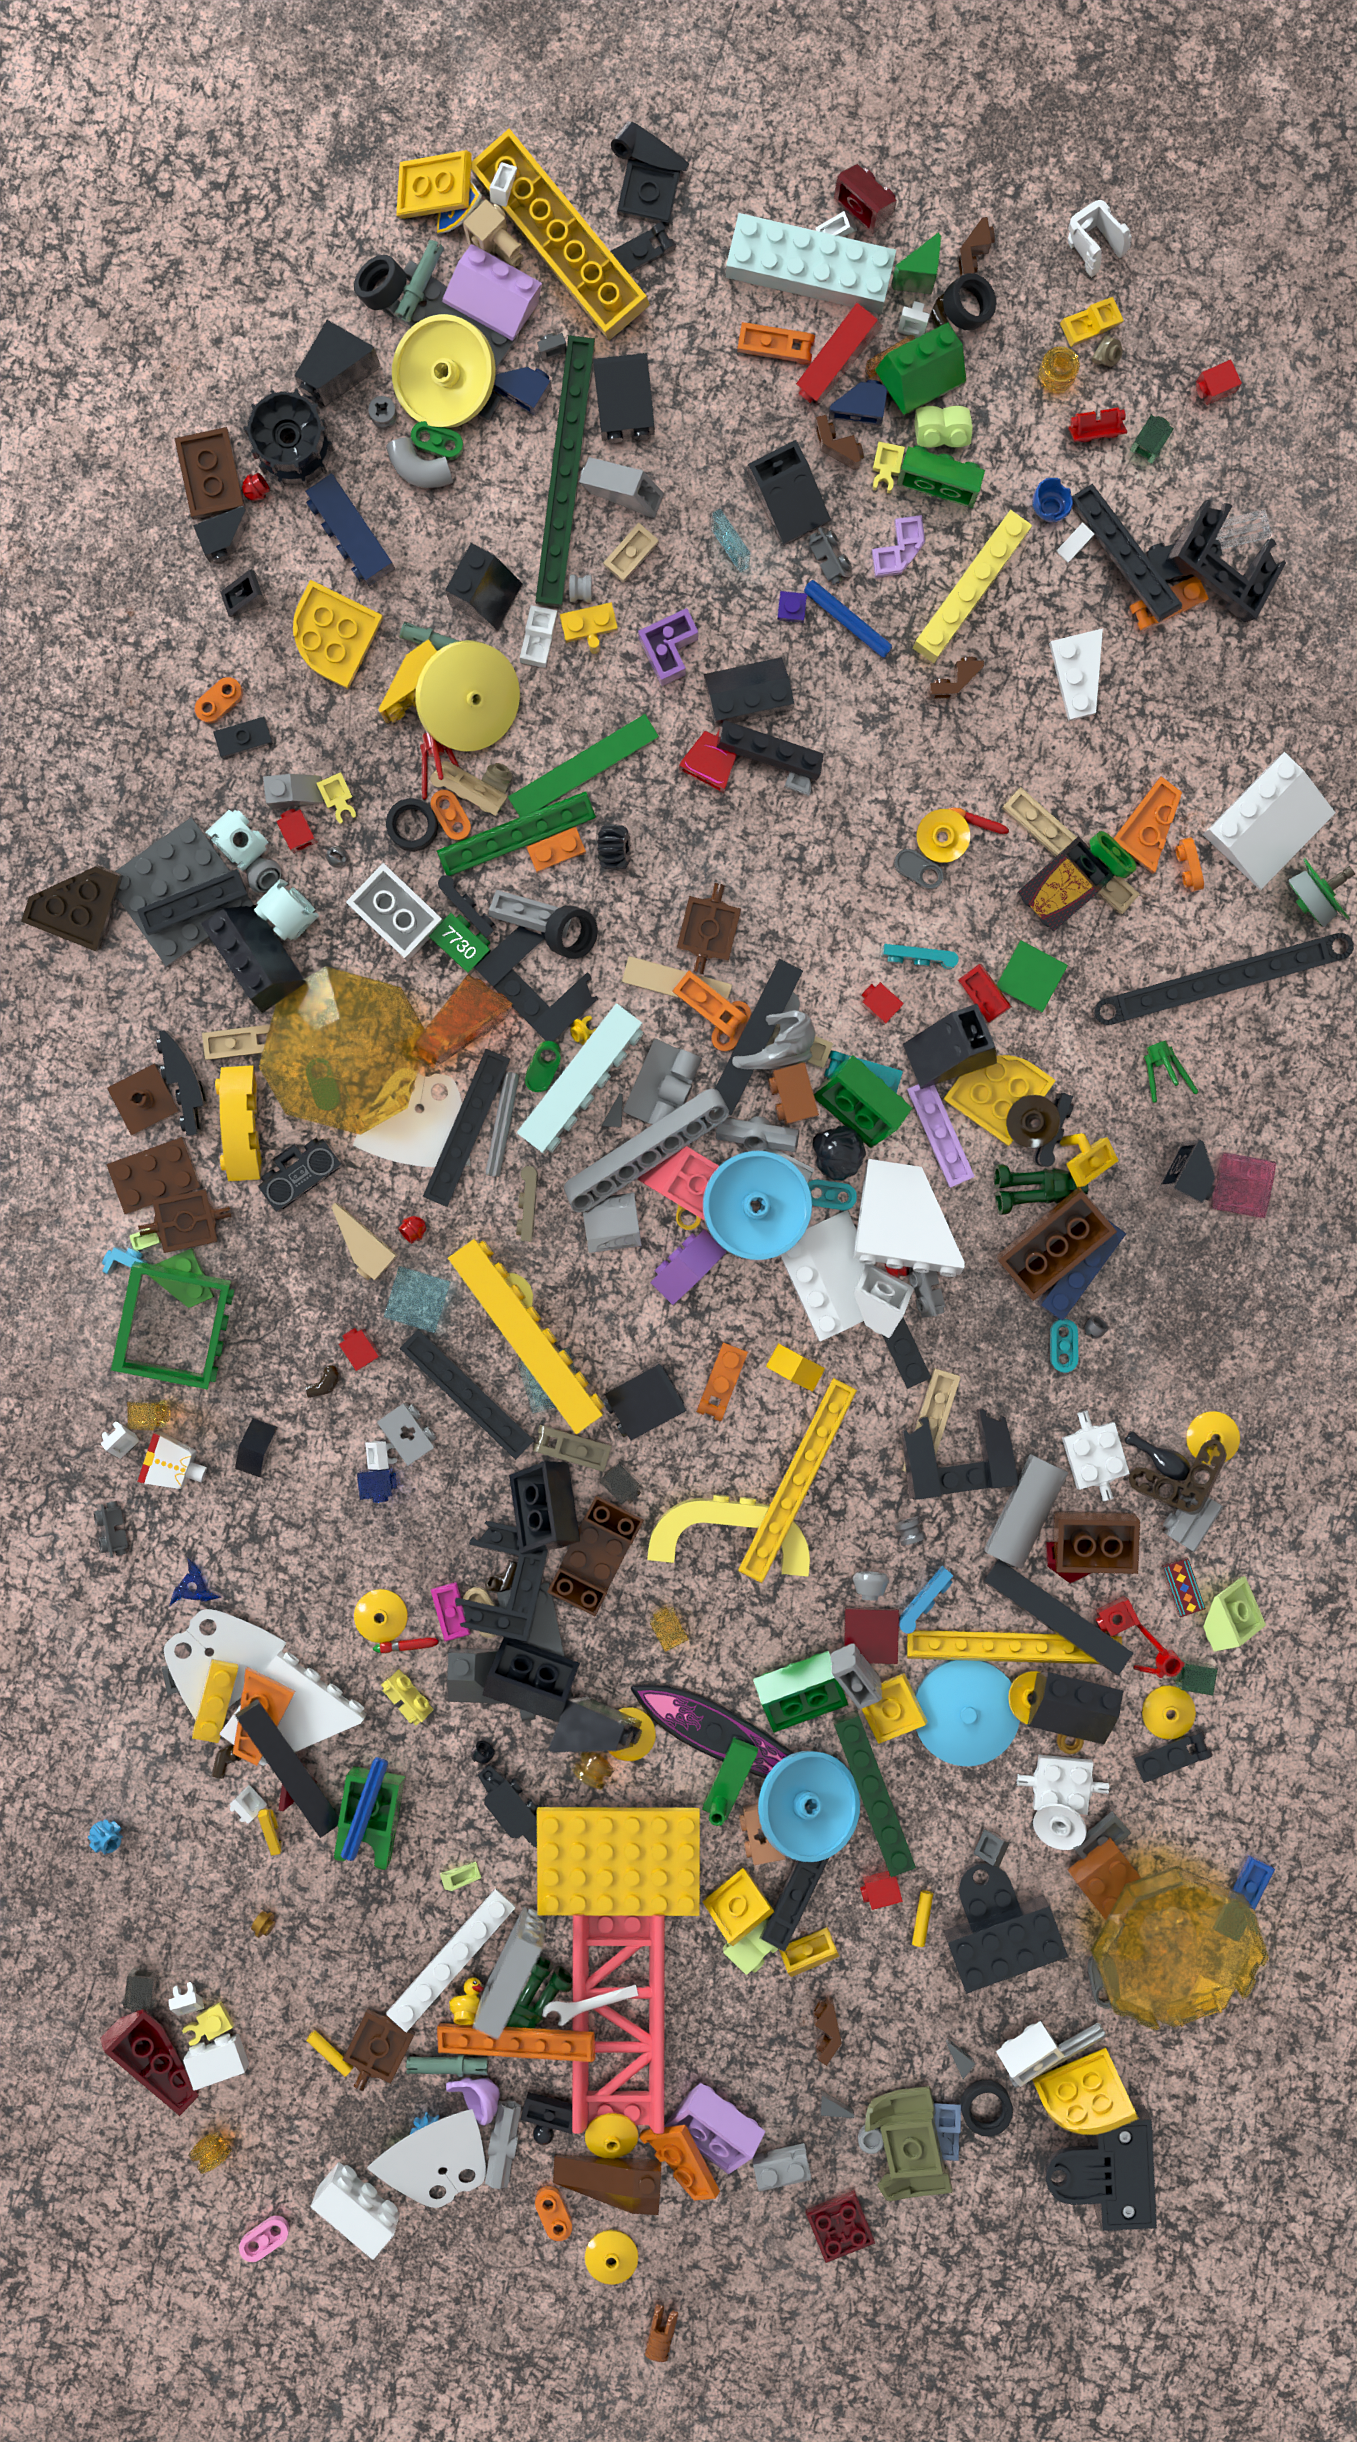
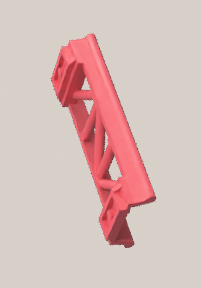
M573 1914V2002L626 1988L595 1986L642 1946H649V1986H646V1988L636 1987L638 1996L628 1998L649 1999V2033L607 2005L593 2009L639 2040L595 2041V2053L643 2054L599 2091H588L589 2062L572 2061V2132L575 2134L583 2133L593 2119L608 2113L625 2115L636 2125H649L654 2133H664L665 1915L585 1916L584 1914ZM589 1946H626L589 1977ZM589 2010L573 2017L572 2031L589 2032ZM649 2063V2091H616Z

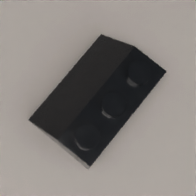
M782 657L703 674L715 727L721 726L723 720L737 723L792 711L795 703L790 680Z
M1197 1139L1182 1142L1158 1190L1185 1204H1200L1204 1200L1209 1201L1215 1191L1213 1183L1216 1178L1204 1141Z
M543 1461L509 1475L520 1554L563 1548L580 1541L569 1462Z
M503 1637L487 1676L482 1695L559 1723L580 1663L521 1641Z
M1051 1672L1037 1673L1027 1726L1104 1745L1119 1719L1124 1691Z

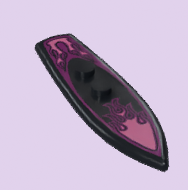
M640 1684L631 1686V1691L639 1704L660 1727L681 1742L723 1762L733 1738L757 1747L758 1753L749 1771L751 1774L766 1779L769 1772L778 1762L794 1753L742 1717L699 1694L668 1685Z

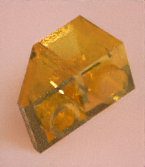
M132 1400L127 1402L128 1429L155 1431L165 1427L166 1422H169L170 1410L169 1406H165V1400Z

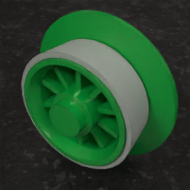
M1304 858L1303 861L1308 872L1304 871L1289 879L1290 886L1299 897L1296 900L1298 906L1305 914L1310 912L1319 925L1323 927L1338 914L1337 911L1349 920L1350 917L1335 898L1336 894L1333 890L1346 882L1347 879L1356 875V873L1348 866L1343 872L1338 873L1326 882L1324 878L1321 879L1308 860Z

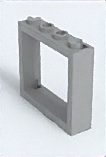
M522 1908L481 1994L473 2028L496 2039H499L542 1950L547 1918L544 1915H537L536 1910Z

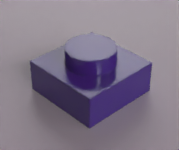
M780 591L777 620L804 623L807 594Z

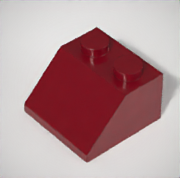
M856 164L842 171L837 176L834 199L869 232L874 234L893 214L897 200L894 193L888 187H882L876 181L875 176L870 170L862 169Z

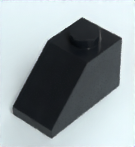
M244 506L193 525L204 555L209 562H223L229 558V555L235 553L250 519Z

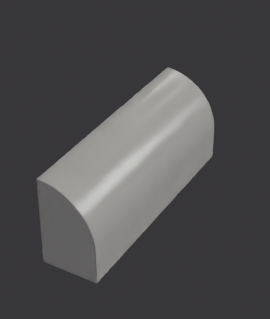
M1030 1454L1018 1477V1485L1014 1486L986 1543L984 1551L993 1557L1022 1569L1069 1472Z

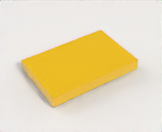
M468 150L400 162L396 216L405 219L469 208L472 153Z

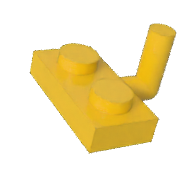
M612 602L559 614L566 643L587 638L590 652L593 654H597L600 651L598 635L618 631Z
M1083 1133L1063 1136L1060 1141L1062 1147L1078 1145L1081 1150L1079 1155L1066 1163L1077 1187L1086 1186L1119 1161L1108 1137L1100 1138L1092 1145H1090L1086 1135Z

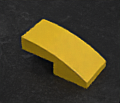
M1110 297L1091 304L1085 311L1064 318L1060 325L1070 347H1073L1109 331L1123 323L1124 320L1114 298Z

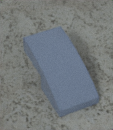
M934 2103L936 2111L934 2120L943 2160L959 2161L961 2105Z

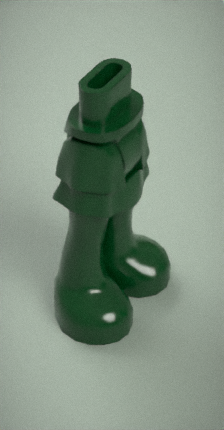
M996 1164L994 1170V1187L996 1189L1039 1184L1040 1188L1039 1190L996 1191L995 1202L999 1215L1009 1214L1013 1206L1035 1202H1045L1046 1204L1052 1202L1060 1203L1078 1187L1070 1171L1057 1168L1052 1170L1044 1168L1043 1171L1017 1173L1011 1172L1007 1165ZM1087 1184L1086 1186L1081 1187V1189H1082L1086 1194H1088V1184Z
M538 1956L531 1970V1976L517 1999L504 2027L539 2029L541 2027L540 2023L545 2020V2017L542 2016L543 2009L554 2000L560 1991L567 1993L572 1990L573 1976L563 1967L557 1966L537 2003L531 2002L539 1987L553 1969V1963L549 1959Z

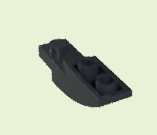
M165 1030L159 1031L160 1038L156 1039L159 1054H163L164 1064L161 1065V1075L163 1080H167L168 1085L179 1086L175 1094L177 1104L182 1105L183 1116H180L182 1132L186 1131V1136H200L202 1131L198 1109L208 1107L202 1080L193 1061L180 1042L170 1032Z

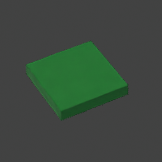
M1020 940L996 985L1006 995L1043 1013L1068 965Z

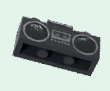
M318 1138L311 1140L304 1146L306 1151L303 1153L294 1143L273 1158V1161L280 1170L275 1172L272 1169L260 1178L262 1183L258 1185V1188L276 1212L283 1211L345 1166L326 1139L323 1138L319 1141ZM294 1156H297L299 1160L286 1168L284 1164Z

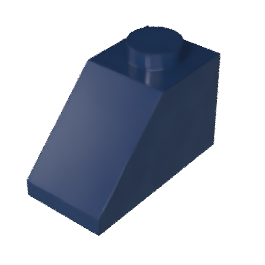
M529 367L495 374L492 391L536 417L550 394L552 386L551 380H549L550 377L545 372L537 368L534 371Z
M877 380L860 382L831 404L828 419L881 426L887 388Z

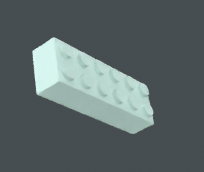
M738 213L726 265V278L849 307H854L856 303H859L867 311L882 314L896 249Z
M616 1003L523 1123L517 1134L542 1153L546 1154L548 1150L553 1152L562 1141L558 1137L563 1130L566 1129L569 1132L577 1122L578 1118L575 1115L580 1108L586 1110L595 1097L592 1093L597 1086L602 1089L611 1077L608 1073L614 1065L618 1068L627 1057L625 1052L630 1044L635 1046L643 1036V1031L641 1030L643 1028L642 1022Z

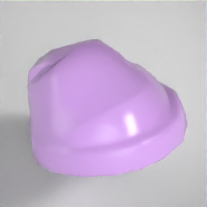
M466 2077L460 2081L446 2083V2091L463 2092L466 2105L469 2110L473 2109L476 2121L479 2124L485 2126L492 2122L498 2109L500 2092L499 2088L489 2078L472 2080Z

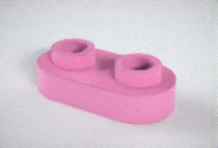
M271 2216L246 2233L239 2245L241 2257L248 2262H256L281 2246L286 2241L290 2231L287 2220L281 2216ZM278 2226L281 2229V2231L274 2232L272 2230V2227ZM255 2241L259 2246L256 2248L252 2247L250 2242Z

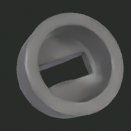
M333 846L327 851L326 859L332 867L342 868L347 864L349 856L343 847ZM335 852L343 856L342 861L331 856V853Z
M1092 1315L1086 1322L1084 1330L1087 1336L1092 1334V1339H1099L1109 1330V1327L1103 1319Z

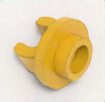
M591 1016L584 1017L582 1021L576 1019L571 1025L570 1034L572 1038L582 1045L587 1042L597 1029L590 1030L586 1026L592 1020Z

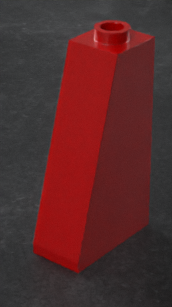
M856 303L797 381L796 385L801 388L799 394L809 403L815 399L820 404L883 328L880 321L859 303Z

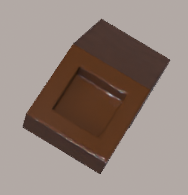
M983 217L960 247L957 256L959 276L966 273H977L978 263L976 256L989 254L991 244L995 243L994 228L989 226L988 217Z
M827 415L816 417L814 426L821 452L853 470L859 469L861 459H864L861 443H856L854 435L833 440L836 439L833 422L828 423Z
M976 657L961 658V661H957L954 666V683H951L950 679L934 680V683H930L928 687V700L955 699L982 671L984 661H977Z
M829 1995L824 2002L820 2000L812 2013L815 2026L827 2033V2036L823 2034L816 2044L817 2059L826 2066L842 2044L833 1998Z

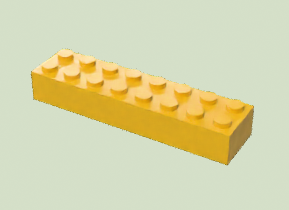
M508 128L471 162V171L490 195V186L501 162L517 167L507 206H498L610 341L650 306L648 298L511 129Z
M473 1239L448 1257V1260L577 1435L604 1414L602 1410L605 1406L596 1393L591 1395L587 1390L586 1386L589 1383L580 1371L578 1373L573 1371L570 1366L573 1361L565 1350L559 1351L554 1345L558 1340L549 1328L544 1330L538 1323L542 1318L534 1307L530 1306L527 1308L522 1301L526 1296L517 1284L511 1286L506 1279L510 1274L499 1262L495 1264L491 1256L494 1253L489 1245L483 1240L479 1242V1240Z

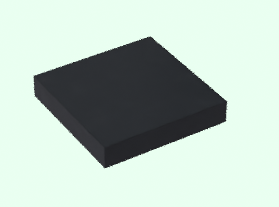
M628 159L617 215L656 224L664 222L665 226H669L681 171L665 169L645 162Z

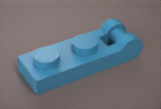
M943 1565L899 1616V1627L902 1632L912 1633L916 1628L915 1621L922 1612L927 1614L934 1606L935 1601L933 1599L938 1593H945L951 1586L953 1581L950 1579L953 1577V1574Z

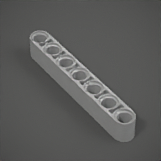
M716 1089L703 1091L569 1179L564 1185V1191L572 1210L580 1213L591 1209L724 1122L729 1116V1110L720 1092Z

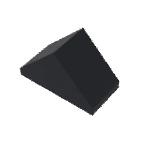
M254 569L248 570L220 591L229 617L269 605L260 578Z
M252 1418L239 1445L235 1469L261 1477L278 1426Z

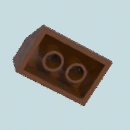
M1054 1512L1053 1541L1057 1572L1138 1574L1140 1520L1135 1513Z

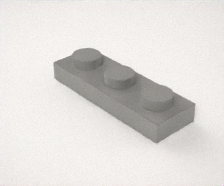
M496 890L489 908L488 917L545 932L550 915L559 907ZM572 919L566 923L562 938H566Z

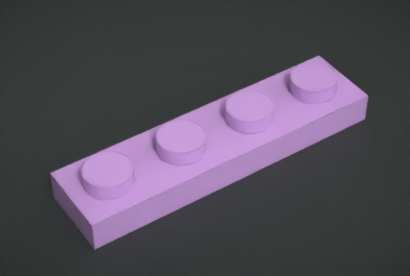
M918 1084L907 1089L906 1091L948 1187L951 1188L975 1177L935 1085L920 1089Z

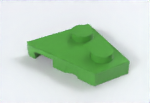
M193 1248L155 1264L156 1266L205 1275ZM148 1275L188 1308L215 1297L210 1287Z

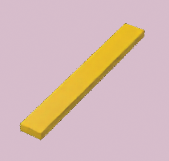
M835 1378L831 1380L746 1552L738 1572L761 1584L763 1583L857 1392L856 1389Z
M914 1630L912 1633L907 1634V1659L1100 1664L1058 1634ZM1122 1636L1111 1637L1122 1645Z

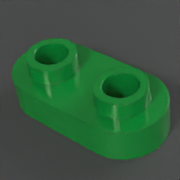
M426 421L418 422L411 430L412 442L418 450L440 458L446 457V460H455L463 453V440L453 430L429 426ZM422 435H429L430 439L423 442L420 440ZM449 443L455 445V448L451 451L446 449Z
M1099 831L1090 839L1092 854L1100 858L1115 876L1127 878L1136 871L1134 859L1108 833Z

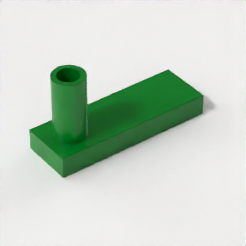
M733 1738L702 1807L703 1811L710 1813L709 1821L714 1826H720L728 1819L758 1753L757 1747Z

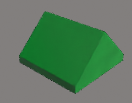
M939 232L895 266L891 287L894 290L932 295L937 277L942 238Z

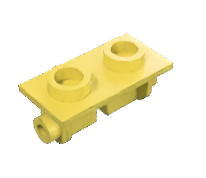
M400 1669L381 1684L384 1688L382 1691L394 1705L400 1700L404 1702L398 1709L408 1722H413L415 1726L423 1722L434 1710L428 1700L412 1685L411 1680Z

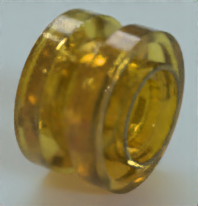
M1054 347L1047 351L1038 373L1042 385L1053 392H1062L1069 389L1073 385L1080 368L1079 358L1074 351L1067 347ZM1054 367H1060L1064 372H1059Z
M581 1752L579 1758L582 1762H575L571 1768L572 1772L586 1785L602 1790L606 1785L604 1776L611 1777L614 1768L606 1759L595 1752Z
M220 2131L210 2133L202 2138L188 2154L192 2162L199 2160L197 2169L200 2174L218 2167L232 2151L228 2143H221L224 2136Z

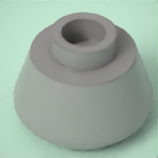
M259 857L246 869L249 886L257 893L268 892L281 879V867L274 860Z
M859 1571L853 1576V1582L857 1594H861L863 1600L877 1601L878 1596L884 1595L889 1578L885 1573Z

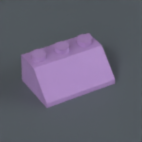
M471 244L459 260L442 302L513 341L537 307L542 283Z
M702 2083L689 2091L665 2124V2127L686 2125L700 2153L727 2174H730L753 2158L766 2132L758 2126L755 2120L747 2118L732 2103L726 2102L715 2094L711 2087Z

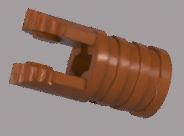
M656 2304L645 2356L656 2362H666L669 2358L668 2353L670 2352V2345L679 2313L673 2310L669 2314L666 2326H663L661 2323L664 2306Z

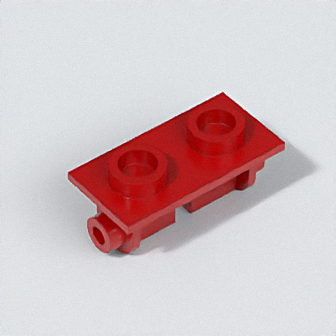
M1119 407L1100 410V420H1096L1095 411L1075 414V417L1070 418L1071 426H1068L1074 442H1089L1092 439L1102 437L1115 438L1118 435L1127 434V429L1123 423V420L1126 419V413L1124 409L1120 410Z

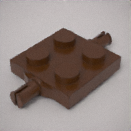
M714 883L711 898L700 899L689 896L677 949L697 956L692 971L694 973L698 972L699 964L701 963L699 974H704L707 959H719L729 962L741 908L729 906L721 901L725 888L723 884L720 885L719 893L717 894L719 883Z
M206 1189L152 1200L155 1213L154 1222L138 1225V1229L149 1228V1230L140 1231V1237L156 1233L161 1240L163 1253L217 1242L215 1233L216 1220L231 1218V1212L220 1214L230 1211L229 1206L213 1210L208 1201Z
M367 2009L343 2057V2061L355 2066L360 2072L354 2087L358 2089L361 2080H363L359 2090L364 2091L370 2077L380 2078L391 2084L415 2032L410 2029L405 2032L388 2016H382Z

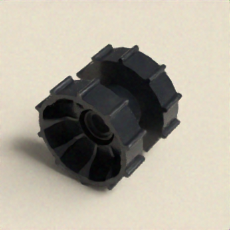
M271 389V394L262 398L256 405L251 404L252 412L249 416L248 425L243 427L253 447L251 453L254 459L257 460L259 458L261 472L263 474L268 473L273 479L279 481L282 488L285 485L295 486L303 484L307 488L308 483L316 479L322 472L327 474L326 466L329 462L330 453L335 450L332 442L329 441L326 422L319 417L321 411L318 404L309 402L300 395L298 389H295L294 392H275ZM292 434L296 436L292 443L287 444L283 442L287 435Z

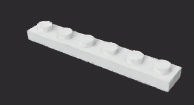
M495 1888L391 2006L386 2015L407 2032L516 1908L515 1905Z

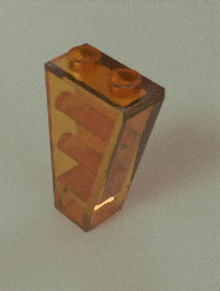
M467 974L417 1039L411 1054L435 1069L504 1021L513 1003L508 1001L503 994L496 993L487 987L482 980Z

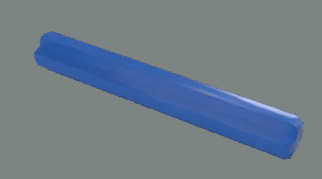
M811 580L804 589L805 594L881 657L887 656L892 649V644L815 580Z
M376 1757L373 1760L341 1853V1857L348 1861H354L357 1856L388 1766V1761L380 1757Z

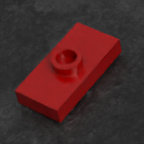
M978 964L958 979L972 1001L978 1004L982 1015L988 1023L993 1022L1012 1008L982 964Z

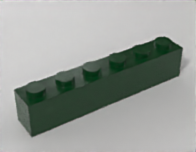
M855 1710L833 1718V1724L890 1876L894 1877L915 1869L914 1860L858 1711Z

